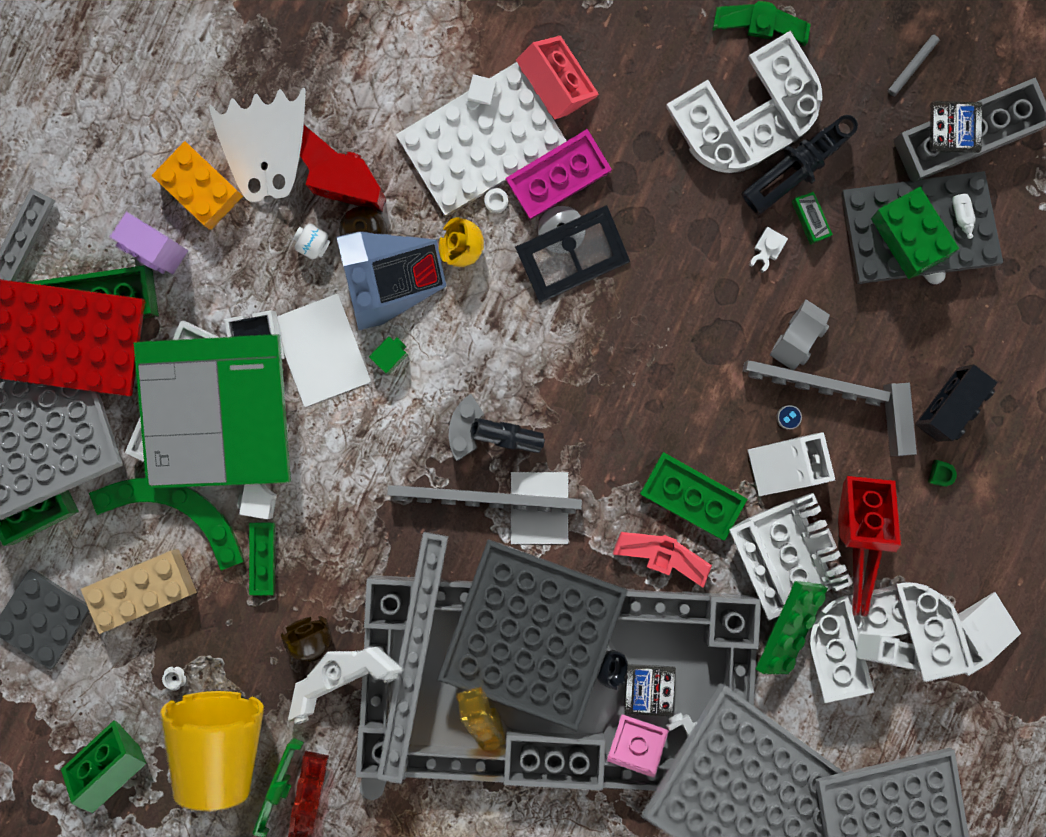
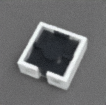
M272 310L254 313L252 318L238 316L224 319L227 337L280 334L277 313ZM280 336L281 355H282V359H285V358H284V353H283V347H282L281 336Z

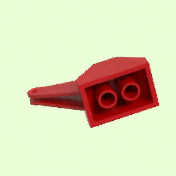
M303 125L300 157L309 169L306 186L316 196L359 207H369L375 211L383 212L386 198L365 161L361 159V155L354 152H347V154L337 153L307 126Z
M847 476L843 483L838 513L839 537L847 547L853 548L852 613L858 616L861 609V615L867 617L882 552H897L901 546L896 482ZM864 549H869L863 584Z

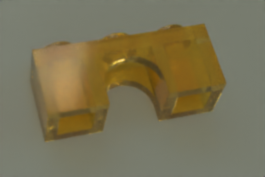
M479 687L457 694L461 721L481 749L495 750L500 745L506 744L501 717L495 707L490 708L488 697L483 689Z

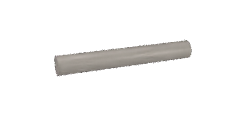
M932 35L888 89L890 95H897L937 45L940 39L936 35Z

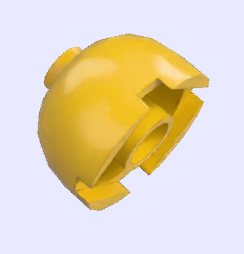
M458 217L450 219L443 228V230H446L444 238L440 237L439 239L441 260L447 262L448 265L456 267L474 264L484 249L482 231L475 223Z

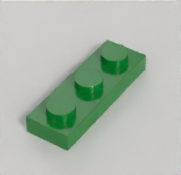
M275 522L249 523V595H275Z

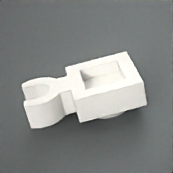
M766 227L754 248L760 253L750 260L749 265L752 267L757 260H760L763 263L760 272L766 271L769 267L768 259L771 258L774 261L777 259L788 238Z

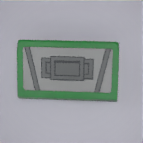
M814 192L799 196L791 201L810 245L833 235Z

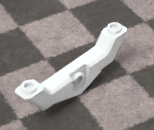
M368 647L362 651L327 652L309 672L307 678L295 683L287 722L294 721V724L307 722L309 720L308 716L314 713L318 697L368 673L375 679H383L384 682H389L399 678L398 673L402 672L403 669L378 647Z

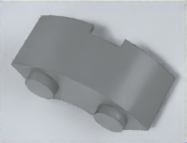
M805 300L790 320V325L784 335H780L770 356L791 370H795L799 364L804 365L811 356L809 350L817 337H822L828 330L829 325L827 321L830 315L808 300Z
M471 393L457 406L449 424V444L456 461L478 448L475 439H471L470 429L475 418H482L485 414Z

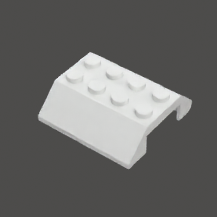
M814 493L791 499L747 518L729 529L768 620L780 615L795 581L819 583L827 587V591L831 589L838 591L853 583L849 573L841 574L847 570L845 565L828 568L826 562L834 561L841 556L839 550L830 552L836 549L837 546L829 528L815 531L827 526L826 521L819 520L811 524L808 523L806 517L814 516L821 511L819 506L806 509L818 503Z

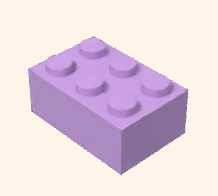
M128 212L124 214L110 236L117 241L116 247L162 274L165 271L174 274L188 252L187 249Z

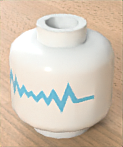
M307 224L304 229L299 227L293 237V240L296 241L295 250L312 260L317 257L322 258L330 243L327 240V232L313 224Z

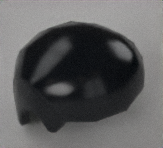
M616 650L605 653L597 675L598 681L603 686L618 690V685L625 684L624 676L628 668V661L625 655Z

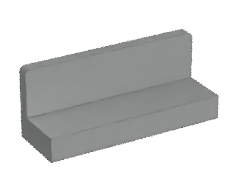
M910 383L883 385L884 391L891 392L889 402H885L890 456L917 454Z

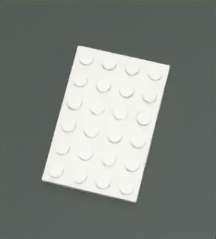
M517 62L489 78L497 82L490 106L467 100V91L396 134L445 217L504 183L506 177L567 141L551 114L548 113L545 104L539 95L535 93L530 81L522 73Z

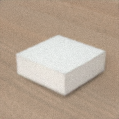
M473 74L467 100L490 106L497 83L496 80Z

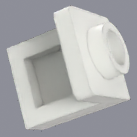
M680 712L668 719L670 723L665 726L667 730L671 731L682 725L688 737L697 721L693 723L688 714L683 716Z

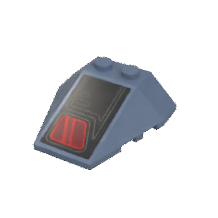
M361 231L336 237L358 330L383 325L446 287L436 239L373 234Z

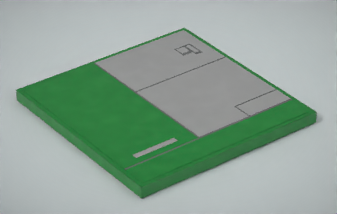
M280 334L134 342L146 489L291 482Z

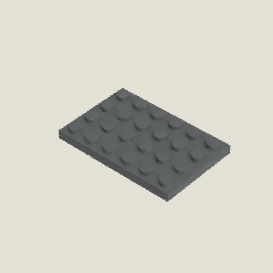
M985 171L922 179L914 183L913 181L843 190L841 196L857 284L907 278L871 218L881 207L918 187L922 188L960 249L948 259L917 276L1001 265L1003 258ZM968 194L971 199L975 215V224L972 232L973 238L971 239L967 238V234L957 224L952 204L953 197L956 195Z

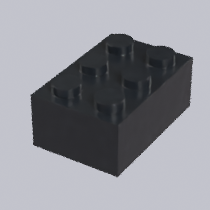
M975 364L958 367L915 425L937 442L960 439L966 431L965 425L969 420L972 421L978 416L980 405L983 401H988L995 393L993 388L998 382Z

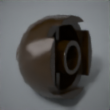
M364 206L355 207L346 212L339 226L340 236L360 231L373 234L388 233L386 222L380 213Z
M318 616L319 620L311 621L312 618L307 617L287 626V633L285 635L281 633V639L287 653L301 661L313 662L318 660L329 648L332 638L326 618Z

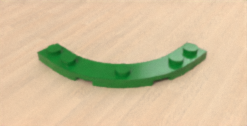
M135 478L110 484L89 493L96 515L138 502H153L173 507L190 517L202 529L210 542L220 570L245 562L237 538L225 516L209 502V499L190 487L146 489V478Z

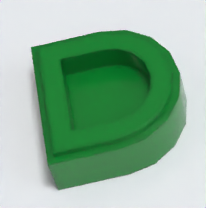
M934 460L928 483L946 487L952 485L957 478L954 466L943 461Z

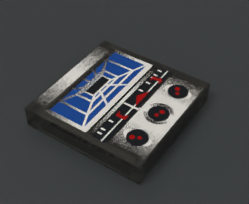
M933 101L930 103V152L979 153L982 151V102Z
M628 664L625 680L624 714L673 717L676 667Z

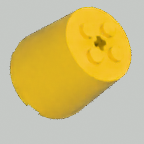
M208 691L184 695L183 701L175 703V701L171 700L162 707V728L173 797L177 804L188 809L210 811L233 807L248 798L263 718L264 706L260 700L253 696L249 700L241 698V693Z

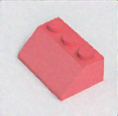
M561 35L533 42L516 59L522 73L526 75L535 93L539 95L548 113L552 115L554 120L568 116L599 95Z

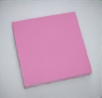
M622 714L607 761L655 777L669 730Z

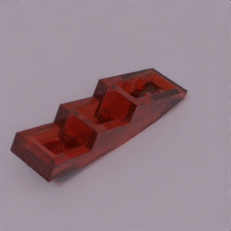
M305 751L300 778L297 783L295 802L292 807L288 837H314L329 755Z

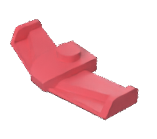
M621 532L612 553L613 555L649 558L646 567L669 576L673 567L703 588L712 567L711 564L678 543L677 539L666 535L655 536Z

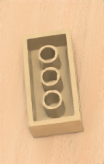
M179 548L81 589L99 634L197 593Z

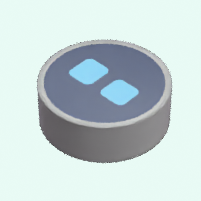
M788 405L779 409L776 420L780 427L794 429L800 425L802 414L797 407Z

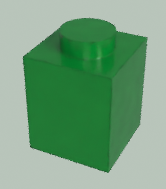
M388 336L369 358L389 375L408 356L404 351L407 346L399 338L396 337L393 340Z

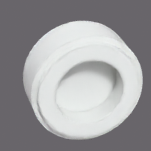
M493 188L485 195V206L492 213H501L508 206V196L502 189Z

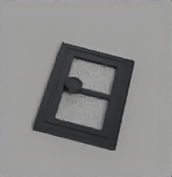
M607 205L515 246L539 303L630 262Z

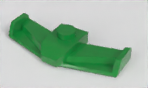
M758 1L755 4L716 7L712 30L749 27L747 36L770 40L773 36V31L780 35L791 31L796 41L801 43L802 46H806L811 24L777 9L773 3Z
M292 738L287 744L254 827V836L266 837L270 829L266 825L274 804L278 805L282 798L287 799L292 785L288 784L291 776L286 773L295 751L302 748L303 741Z

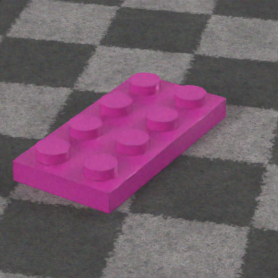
M586 129L505 179L529 220H532L612 172V169L590 132Z

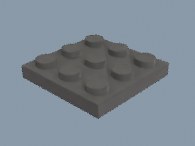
M30 569L0 614V638L51 670L55 668L90 611L86 602L34 569Z

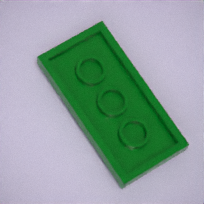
M664 452L660 455L639 493L723 541L726 540L730 532L729 529L733 527L748 500Z
M794 582L756 670L762 674L789 675L796 665L799 651L805 645L806 635L815 623L816 613L825 601L827 587L819 583Z

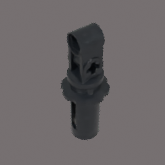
M843 115L829 127L820 131L810 141H801L796 149L789 146L784 147L785 158L741 193L750 209L755 214L760 215L801 181L804 180L810 184L814 183V171L825 166L824 160L836 152L857 131L858 123L856 119L851 115ZM839 124H847L850 128V133H842L839 129ZM793 167L796 170L793 175L767 196L763 197L760 193L789 168Z

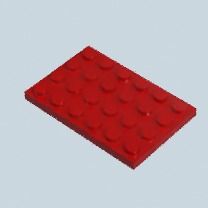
M0 279V379L132 396L136 373L134 342H140L145 299Z

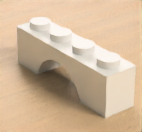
M243 484V494L239 495L237 508L240 509L239 515L263 519L273 518L277 494L272 492L265 484Z
M859 633L856 658L920 671L913 644L882 635Z

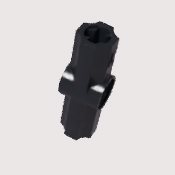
M475 418L470 429L471 439L494 443L495 446L513 450L517 448L523 451L540 453L545 443L544 433L523 429L521 426L511 423H497Z

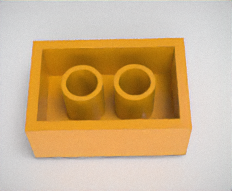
M186 141L151 175L209 230H212L243 197Z

